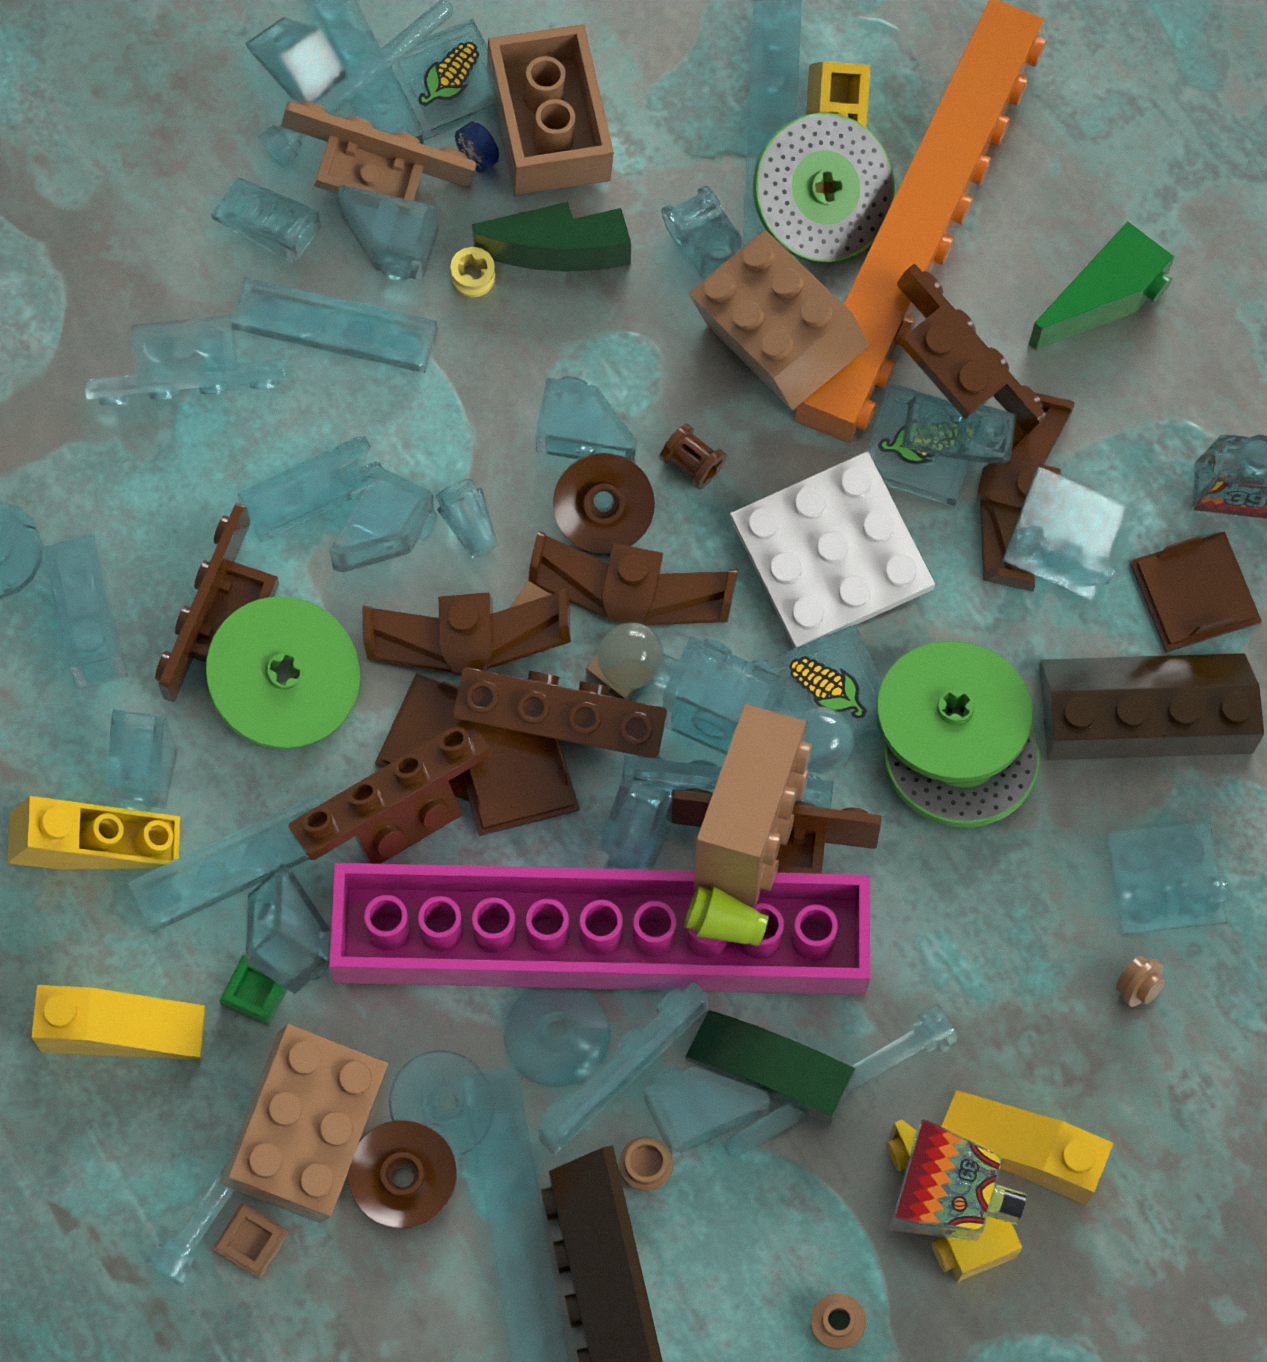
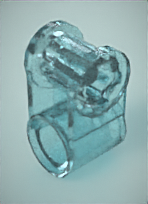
M708 186L699 188L696 196L676 207L667 205L662 208V218L673 240L682 247L703 279H706L741 249L742 238L739 231L732 224L718 198ZM716 250H723L729 254L723 257H716L710 253Z

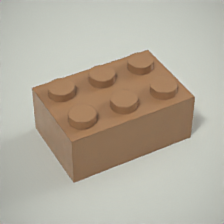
M581 24L488 38L487 72L514 196L610 181L614 151L585 25Z
M763 230L688 293L707 326L791 410H794L869 347L853 313L766 230Z
M744 704L697 837L693 890H696L698 886L708 890L715 886L754 908L756 907L761 889L771 891L779 865V860L776 858L780 844L786 846L794 822V815L791 813L795 800H802L809 777L807 766L813 744L804 742L807 721Z
M287 1023L275 1037L219 1184L318 1223L332 1217L388 1063Z

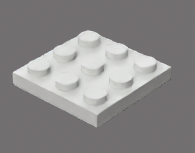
M868 451L730 513V520L795 652L934 590L935 583Z

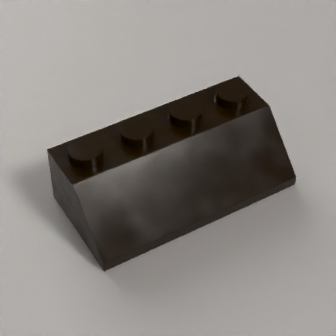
M1245 653L1041 659L1039 663L1047 760L1253 754L1264 736L1260 686Z
M613 1145L602 1147L549 1170L550 1187L541 1189L547 1221L558 1219L562 1240L553 1242L559 1274L570 1272L574 1293L564 1295L571 1328L582 1326L586 1347L576 1349L578 1361L663 1362Z

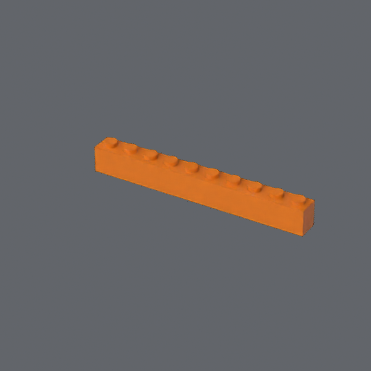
M1000 0L988 1L844 302V305L853 313L869 347L797 406L796 422L849 444L857 428L867 429L877 405L876 402L871 401L876 387L879 386L884 389L887 387L896 366V361L890 359L896 345H900L899 342L902 338L913 330L916 319L910 317L915 305L898 287L897 282L913 264H916L922 272L927 271L931 273L935 263L944 265L954 238L948 236L954 222L960 225L963 224L971 207L973 197L967 195L973 182L979 185L982 184L992 160L991 157L986 156V153L991 143L1000 145L1010 122V118L1004 116L1009 104L1018 106L1026 90L1029 79L1023 77L1028 64L1036 67L1043 54L1047 42L1046 39L1040 37L1044 18Z

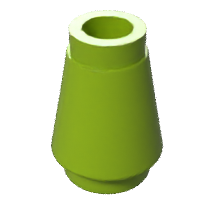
M698 886L692 898L684 927L696 931L695 937L751 944L758 947L764 936L769 916L759 913V911L715 886H712L710 890Z

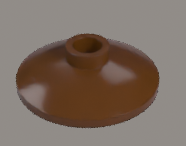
M595 453L575 461L561 475L554 491L553 510L558 527L571 543L588 552L610 554L613 543L632 546L642 538L653 519L655 498L647 475L637 464L621 455ZM599 492L610 493L613 497L612 504L607 508L597 507L593 502L596 494Z
M411 1120L386 1122L369 1131L359 1141L348 1171L349 1189L358 1208L377 1224L394 1229L418 1227L438 1216L451 1200L457 1180L455 1158L446 1140L433 1128ZM402 1169H407L414 1175L412 1183L406 1187H399L393 1182L395 1173Z

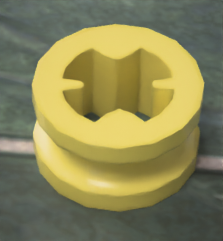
M468 247L457 252L452 258L450 265L453 287L458 293L465 297L475 298L485 295L494 286L495 265L493 258L487 251L478 247ZM473 265L476 270H481V278L473 280L470 274H465V267Z

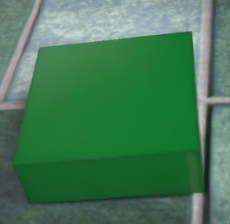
M243 954L219 1002L221 1006L269 1027L292 981L291 975Z

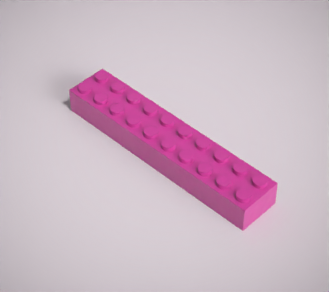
M335 863L329 967L334 983L866 995L870 981V875L777 873L771 891L761 889L756 907L754 908L759 913L769 916L764 936L757 947L751 944L695 937L696 931L684 927L686 916L696 891L693 890L695 871Z

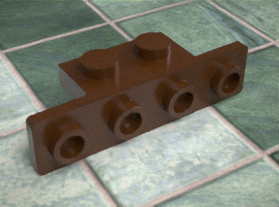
M916 264L910 266L898 280L897 285L926 319L905 335L899 344L964 419H967L994 396L1026 434H1029L1047 417L1046 413L1042 410L1040 398L1028 386H1021L1009 372L1008 362L998 350L993 347L988 348L976 334V327L971 318L960 309L955 310L943 296V289L938 280L927 271L922 272Z
M236 502L230 517L223 515L220 519L214 535V544L217 545L211 561L204 560L196 575L194 586L198 591L191 607L185 605L178 616L175 634L179 636L172 652L165 651L160 658L155 679L159 681V687L165 700L175 702L193 658L206 662L208 648L214 635L233 612L258 599L274 597L279 586L277 576L235 562L250 526L246 505Z
M468 667L462 670L453 712L456 719L656 759L659 756L667 717V710L664 707L609 696L610 687L580 681L578 690L558 686L560 677L541 672L529 671L528 679H522Z
M463 720L289 823L288 827L310 860H316L351 838L356 837L367 861L370 864H381L463 815L448 781L490 757L492 754L491 750L471 722Z
M701 788L672 790L669 822L678 825L701 827L713 794ZM795 801L791 813L794 815V822L786 846L780 844L776 859L779 860L777 873L822 874L825 843L870 849L876 848L882 817L855 807L839 810L816 807L814 804L806 801Z

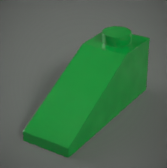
M1127 221L1035 321L1029 345L1036 350L1135 313L1148 299L1156 302L1173 280L1168 274L1175 256Z

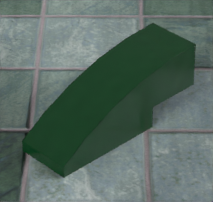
M565 202L472 224L473 247L482 248L491 255L493 261L534 270L563 272L602 270L631 265V240L621 208L573 219L569 203Z
M708 1010L685 1056V1059L777 1104L787 1103L830 1125L855 1073L854 1067L764 1028Z

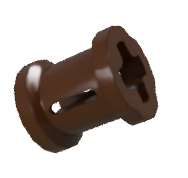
M685 423L665 443L659 459L666 464L674 463L693 478L692 485L700 490L708 485L725 463L727 454L721 449L716 451L711 449L693 434L694 428Z

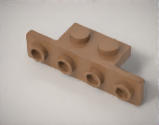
M288 101L284 111L282 127L327 142L314 184L315 187L407 217L409 216L422 173L469 187L477 166L476 162L469 160L459 150L446 147L438 150L421 144L418 138L407 133L395 132L389 134L374 129L370 122L362 118L346 117L344 119L326 113L322 106L313 102L300 101L295 103Z

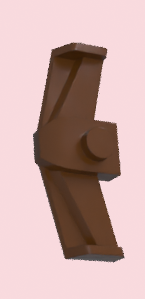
M1037 393V396L1042 402V410L1046 413L1047 417L1029 434H1026L1013 419L991 462L983 467L977 497L980 499L983 580L1032 592L1035 588L1032 518L1049 522L1061 472L1059 468L1044 464L1066 422L1069 420L1075 405L1071 400Z
M538 531L531 557L528 581L551 594L558 593V590L567 588L570 603L606 618L610 624L636 629L642 625L728 622L738 569L723 572L660 574L663 552L613 543L608 564Z
M567 588L558 590V593L493 613V599L489 592L438 597L439 618L372 608V606L363 605L362 607L363 642L369 660L453 672L456 676H461L462 670L466 667L486 671L487 669L571 642L570 604Z

